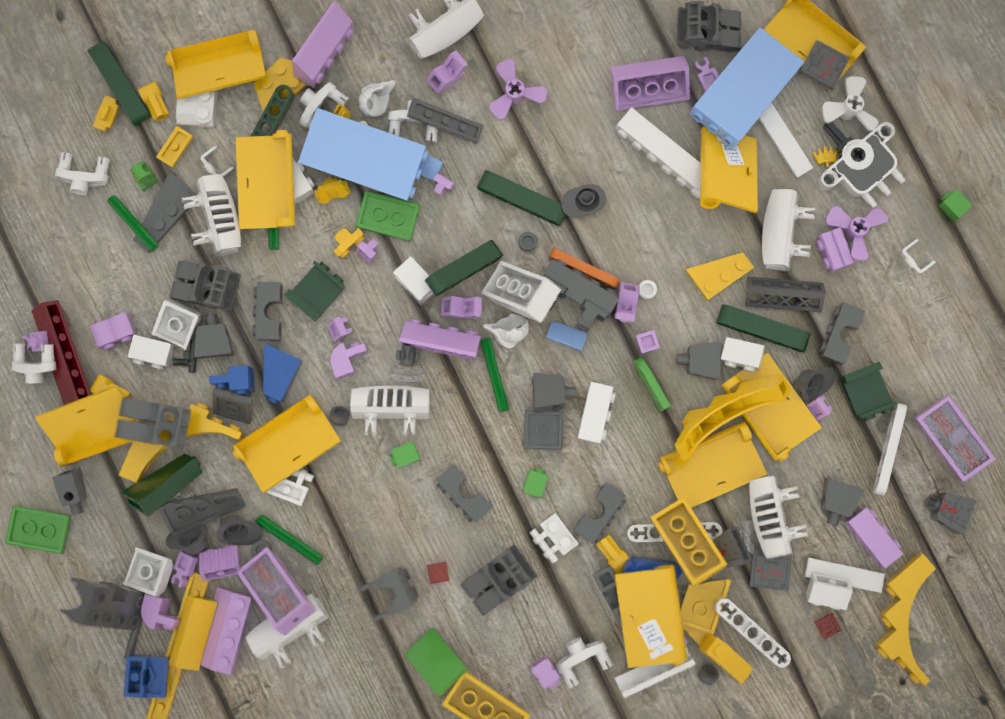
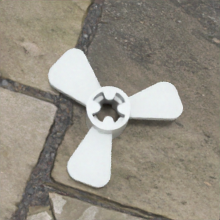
M848 77L844 82L847 98L842 103L825 102L821 108L823 120L825 123H831L838 117L844 120H851L856 116L868 131H873L879 122L875 117L862 110L864 100L860 96L866 85V79L863 77Z

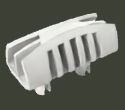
M443 0L448 7V11L430 24L425 21L419 9L414 11L417 18L410 13L408 16L418 30L417 33L407 40L420 59L429 57L449 47L466 35L484 16L476 0H463L461 3L460 1L457 2V0Z
M222 174L200 177L196 184L199 192L198 195L181 198L182 203H187L183 206L184 210L201 206L204 211L208 231L191 234V239H198L193 241V246L210 242L213 246L215 257L218 258L239 252L241 235L238 216L231 193Z
M774 189L770 195L762 232V256L766 269L789 271L791 257H810V252L805 250H811V245L794 244V229L797 218L814 220L815 216L808 213H815L816 209L814 207H798V194L795 190Z
M409 386L354 388L351 392L350 403L352 418L365 419L364 434L367 436L369 435L370 427H372L373 436L377 434V419H404L403 435L407 436L408 429L411 427V433L414 436L416 434L415 419H430L429 389Z
M775 476L751 480L749 487L752 519L759 543L766 558L793 554L790 543L791 539L808 537L807 532L798 533V531L807 528L806 524L791 528L786 525L782 507L783 501L800 498V494H789L798 490V486L780 489L778 488Z
M313 594L307 595V598L316 610L286 636L276 630L268 618L261 622L246 636L252 653L261 660H265L273 654L280 669L285 668L283 659L286 663L291 664V660L287 656L284 647L298 637L307 633L313 646H319L316 637L321 642H324L325 639L322 637L317 625L329 618V614L320 600L316 597L314 598Z

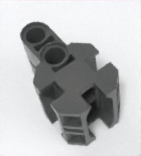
M704 1L687 2L685 7L678 8L677 46L680 49L696 47L695 51L718 50L738 52L741 50L740 11L723 9L717 3L707 6L704 5Z
M185 261L178 262L174 278L183 280L185 283L173 281L169 298L232 312L241 274L215 265L209 266L204 263L196 264Z
M122 398L119 416L133 418L136 421L118 419L114 437L184 449L191 410L160 403ZM167 411H171L175 415L174 420L171 422H167L163 418L164 413ZM139 420L153 422L155 425L139 423ZM167 430L170 432L171 438L169 441H162L160 439L161 431Z
M514 544L460 585L470 598L480 591L483 592L473 603L484 616L530 584L537 577V574Z

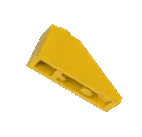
M710 633L698 648L699 651L740 684L745 682L753 670L731 647Z

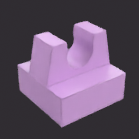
M439 173L433 179L438 182L434 191L439 195H443L447 188L453 190L456 185Z
M374 239L367 245L362 241L357 245L356 252L371 264L376 258L375 251L378 249V243Z
M347 317L334 318L327 324L334 342L341 340L353 331L352 328L346 329L344 326L348 321Z
M654 330L635 336L641 354L660 349Z
M824 396L818 397L806 405L817 421L829 415L832 410L831 406L827 407L824 403Z

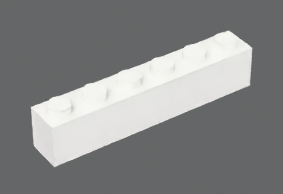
M631 107L616 126L618 135L623 139L627 138L630 140L636 150H642L646 153V157L651 162H657L661 165V169L666 174H672L678 184L688 187L691 190V194L699 199L700 162Z

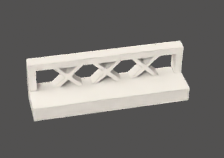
M687 647V660L682 665H672V663L635 667L614 677L623 697L626 698L695 665V661L691 658Z

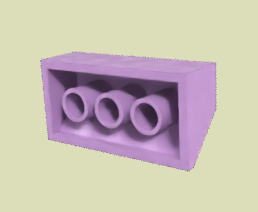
M332 2L292 60L294 77L314 88L316 83L319 84L322 81L323 73L327 68H331L334 63V57L342 52L345 41L349 40L354 33L353 21L337 3Z
M684 56L610 67L611 86L616 111L627 110L631 107L634 109L690 100L689 65Z
M410 319V322L405 321L399 340L401 345L477 360L481 336H477V332L467 330L466 333L459 332L458 328L454 327L442 329L440 325L429 323V326L422 325V321Z
M217 587L214 601L218 603L200 665L213 671L231 675L236 668L254 597L245 593Z

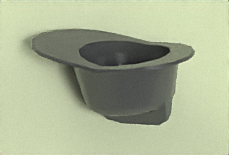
M595 184L582 185L565 193L561 201V207L567 216L573 218L592 214L604 207L606 194L600 186Z
M830 367L817 371L807 369L800 374L799 378L793 381V384L802 393L803 399L809 401L826 393L832 387L836 377L835 371Z
M230 515L220 519V528L216 532V538L219 542L237 545L254 544L263 535L259 525L246 522L239 515Z
M200 525L174 537L170 533L165 541L166 546L170 549H182L189 555H195L201 551L208 550L207 527Z

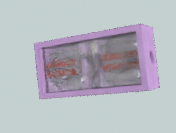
M949 396L942 397L913 418L959 481H966L996 460Z
M268 547L237 571V574L274 628L285 636L316 610L277 554Z

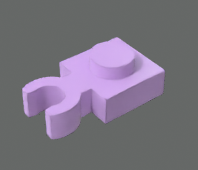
M707 57L703 58L704 66H700L698 61L694 63L695 69L700 72L697 75V79L704 93L719 77L715 67L709 69Z
M47 331L30 332L29 335L22 336L28 343L25 346V350L32 349V352L41 351L42 344H49Z
M180 551L173 568L177 573L172 577L171 583H179V588H185L188 583L187 576L193 575L198 558L187 554L185 551Z

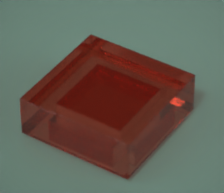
M446 561L427 565L430 584L450 581Z
M833 613L815 621L824 640L842 631Z

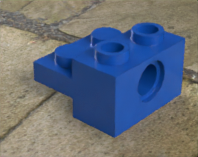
M248 365L228 367V375L209 376V384L214 385L215 388L229 389L236 394L250 396V392H255L254 369Z
M137 654L127 656L123 697L166 698L170 658Z

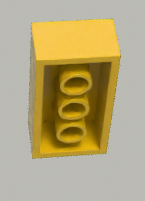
M684 497L650 517L652 524L692 587L726 568L727 563Z
M469 671L455 682L442 703L443 706L462 719H528L530 716V712Z

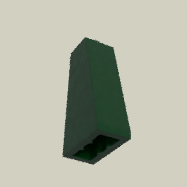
M184 453L126 488L121 493L130 507L149 517L203 473L199 467L201 464L195 456L191 457Z

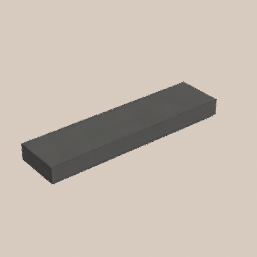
M416 98L412 99L406 116L474 144L478 143L483 127L481 124Z

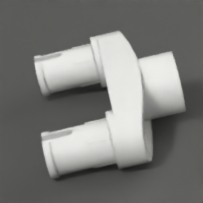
M331 82L327 83L317 93L308 88L299 100L300 103L306 106L299 124L304 128L310 129L316 108H320L327 98H331L337 104L345 106L349 97L337 90L336 86Z
M412 100L407 101V110H395L388 113V133L393 134L395 131V135L400 137L401 122L421 123L406 117ZM427 125L425 141L430 142L432 135V142L436 143L438 129Z
M64 152L60 154L59 166L56 168L55 177L71 184L70 192L77 195H87L88 187L104 186L107 184L109 158L103 157L102 160V157H98L96 171L88 173L71 171L73 155L70 153L65 155Z
M25 343L12 344V370L24 373L25 383H43V372L56 370L54 344L41 345L42 362L40 363L28 362L26 360Z
M578 637L566 644L569 654L563 657L555 667L558 673L562 674L568 689L573 688L571 679L575 686L579 684L572 670L574 665L593 655H596L602 670L608 669L605 661L609 667H612L614 663L606 651L607 647L603 640L585 645L582 638Z

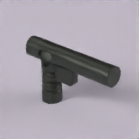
M193 334L190 341V351L183 352V359L173 358V366H188L189 373H196L197 358L194 357L196 334ZM194 360L193 366L189 365V362Z

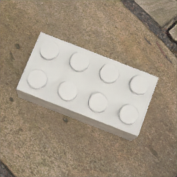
M500 261L481 293L495 304L541 323L561 289L545 277Z

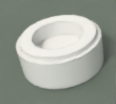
M645 280L639 284V296L642 299L649 300L656 295L657 286L653 281Z

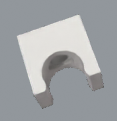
M411 256L393 272L397 281L421 306L434 295L424 281L429 275Z

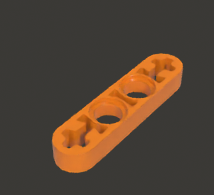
M553 248L549 258L551 260L557 261L559 259L567 264V268L571 270L576 269L583 273L584 276L607 287L617 288L620 281L617 277L558 249Z

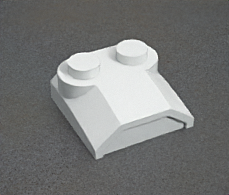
M215 90L177 99V125L215 128L218 91Z
M165 299L151 335L187 350L195 329L201 322V314L180 302Z
M136 547L123 585L159 597L165 591L173 570L172 559Z

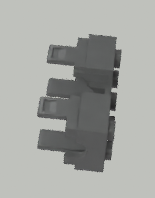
M552 259L543 276L559 287L561 291L549 311L552 310L558 298L565 299L568 296L581 304L580 309L584 312L576 327L587 333L595 319L604 322L605 318L609 317L619 300L616 297L617 293L608 288L604 290L599 287L601 284L593 279L589 281L583 277L584 274L576 269L572 271L566 267L567 264L563 261Z
M401 566L359 588L361 592L373 585H376L377 589L384 586V588H391L395 593L394 600L386 607L387 610L372 619L373 622L412 607L419 597L414 586L411 587L408 582L411 578L407 569H402Z
M70 578L71 581L77 583L75 589L79 590L78 594L82 599L79 607L73 608V610H60L61 613L66 614V617L70 618V621L82 626L136 630L144 596L147 593L131 587L118 586L110 582L101 581L100 583H94L80 578Z

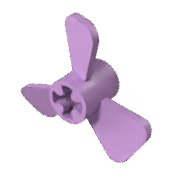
M507 59L497 65L496 71L506 83L505 94L490 104V112L496 118L504 120L511 104L521 102L524 97L539 104L546 101L547 89L545 87L524 88V84L516 79L514 60ZM513 87L521 91L519 94L517 92H514L513 95L509 93Z
M835 206L827 215L825 223L829 227L845 229L846 238L853 242L850 254L852 259L865 261L868 258V252L863 237L869 231V228L885 224L888 221V216L880 208H874L865 218L856 217L852 220L840 207ZM857 228H860L859 233L855 232Z

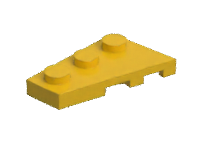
M742 252L688 268L685 271L708 301L751 271L754 266Z

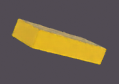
M187 596L169 659V665L174 668L199 671L218 602L202 597Z

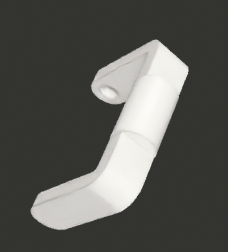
M217 145L201 156V160L205 164L204 168L210 175H216L217 171L210 162L206 161V158L218 149ZM234 166L222 173L223 178L235 170Z
M915 239L901 250V255L905 258L904 261L917 274H921L936 262L933 260L920 270L914 259L906 252L908 248L919 241Z

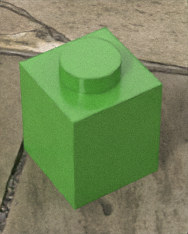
M957 189L952 193L948 191L940 198L942 202L938 205L953 222L958 220L973 206Z
M413 441L391 450L392 455H390L393 466L397 465L399 469L421 460Z
M534 468V471L530 470L523 493L542 498L548 475H545L546 471Z

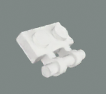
M304 469L298 470L292 474L298 477L296 483L285 479L266 492L302 506L309 490L308 487L302 484L304 480L312 482L314 475L309 474Z
M556 513L540 524L544 530L541 534H539L536 528L529 532L533 537L532 541L535 545H539L544 552V557L548 558L552 564L558 560L554 554L557 550L564 556L578 545V542ZM547 536H549V538L555 544L551 548L544 540V538Z

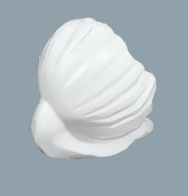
M391 80L378 84L372 83L364 87L359 96L360 110L367 117L372 118L385 113L388 106L389 93L394 88L396 82Z
M510 314L494 324L483 325L484 328L493 333L496 341L505 348H513L526 337L529 331L528 320L523 316Z

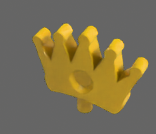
M824 146L823 153L820 148L817 149L818 155L816 152L812 153L817 165L825 163L826 168L830 167L829 163L837 161V150L835 149L833 153L832 147H829V152L826 146Z

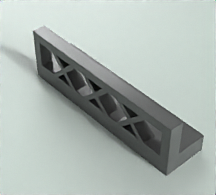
M747 277L746 306L822 312L826 294L824 283ZM760 294L762 298L758 301L751 300V295ZM776 295L782 299L778 302H772L769 298ZM792 297L800 299L796 304L790 303L788 300ZM812 298L819 299L818 305H809L808 301Z

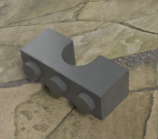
M257 282V287H254V298H257L256 306H253V317H256V325H253L252 334L258 341H281L282 322L270 320L267 317V310L273 304H282L283 285L281 282Z
M842 303L835 307L832 314L835 318L833 323H830L826 329L825 334L828 336L826 341H822L819 352L821 354L819 358L839 366L845 364L852 346L845 344L841 340L840 332L843 328L853 331L859 329L865 313L864 310L847 303Z
M452 464L436 479L438 482L436 486L443 494L448 492L452 497L449 500L456 508L460 506L465 511L463 515L469 522L473 520L476 523L492 506L480 493L472 499H465L461 496L459 488L467 478Z
M605 482L595 497L603 505V514L598 519H591L583 514L573 531L592 544L595 541L599 542L604 535V532H602L603 528L606 525L610 526L615 519L613 514L616 509L621 510L626 503V500H624L626 495Z
M608 565L593 573L592 576L622 628L616 578L612 568Z

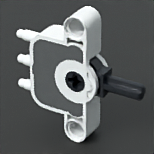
M833 122L826 123L823 126V129L838 145L836 150L839 152L838 161L818 178L817 185L821 190L829 191L840 183L852 197H862L868 205L874 208L877 203L868 193L870 190L877 186L882 193L888 196L891 191L882 180L889 174L900 184L905 181L903 175L896 169V156L885 145L895 133V128L891 123L884 122L880 124L863 140H854L852 136L847 139ZM880 130L887 131L888 136H883ZM857 154L859 157L854 159L853 156ZM824 177L831 179V185L824 182Z

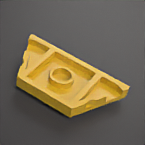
M281 57L266 71L267 78L254 82L263 111L279 85L290 87L294 91L295 97L308 86L294 77L292 61ZM288 90L281 92V99H286L289 96ZM278 106L272 109V115L276 116L280 112Z
M729 579L701 582L695 587H692L691 584L687 585L680 606L682 625L685 632L699 646L709 633L714 635L720 617L714 610V603L719 598H726L731 583Z

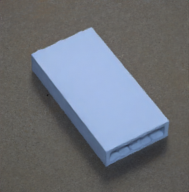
M759 28L698 100L689 114L692 115L695 121L701 122L712 134L719 136L726 145L735 148L798 72L804 61L762 28Z
M316 108L298 163L409 201V198L413 199L416 188L413 187L415 180L419 181L422 174V169H420L421 163L426 162L429 152L426 151L427 147L425 145Z

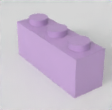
M861 508L844 523L878 566L886 569L903 555L900 550L902 547L895 539L892 540L889 537L888 529L883 524L880 525L878 523L876 514L870 508Z

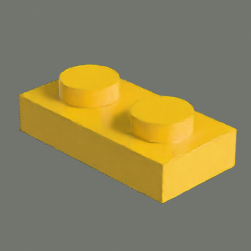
M176 126L156 158L174 169L194 137Z

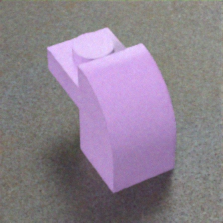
M456 50L449 55L443 65L433 69L426 81L437 94H440L463 77L465 74L464 70L468 64Z
M620 283L619 300L615 308V319H619L622 322L635 321L639 285Z
M442 297L441 317L455 319H477V317H481V297Z
M341 343L333 350L331 367L337 380L355 373L351 358L368 352L364 343H353L349 345V349L346 348L344 343Z
M145 594L141 607V616L144 623L150 629L163 630L165 628L174 630V627H179L181 618L167 615L171 599Z

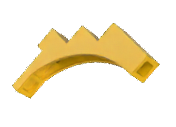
M783 375L742 381L735 393L715 396L708 408L689 410L682 421L684 429L674 444L682 460L690 459L695 448L708 435L730 420L756 408L784 402L790 389Z
M199 402L197 406L190 405L191 414L186 438L199 434L221 433L237 440L243 439L245 434L240 432L241 428L232 424L229 427L222 425L223 421L212 417V420H210L213 412L208 411V406ZM171 416L170 420L164 418V420L171 422L174 420V417ZM163 430L160 432V439L162 441L170 440L171 434L169 431ZM133 441L119 476L133 482L140 481L152 462L168 447Z
M917 553L883 583L887 587L885 589L886 592L896 599L879 613L882 617V623L888 629H892L879 639L875 645L878 647L876 651L883 659L887 658L893 661L897 657L896 663L902 669L906 668L909 671V678L916 685L919 683L925 686L930 680L917 666L910 646L908 624L915 595L926 578L936 568L924 554Z

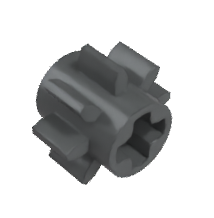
M402 345L401 350H397L396 360H400L399 365L414 366V362H419L420 353L415 352L416 347Z

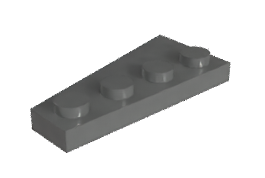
M169 172L141 225L159 243L190 209L184 210L183 206L187 203H182L181 198L197 194L174 174ZM135 235L133 240L147 253H150L151 251Z
M238 488L167 501L158 510L174 537L246 506Z

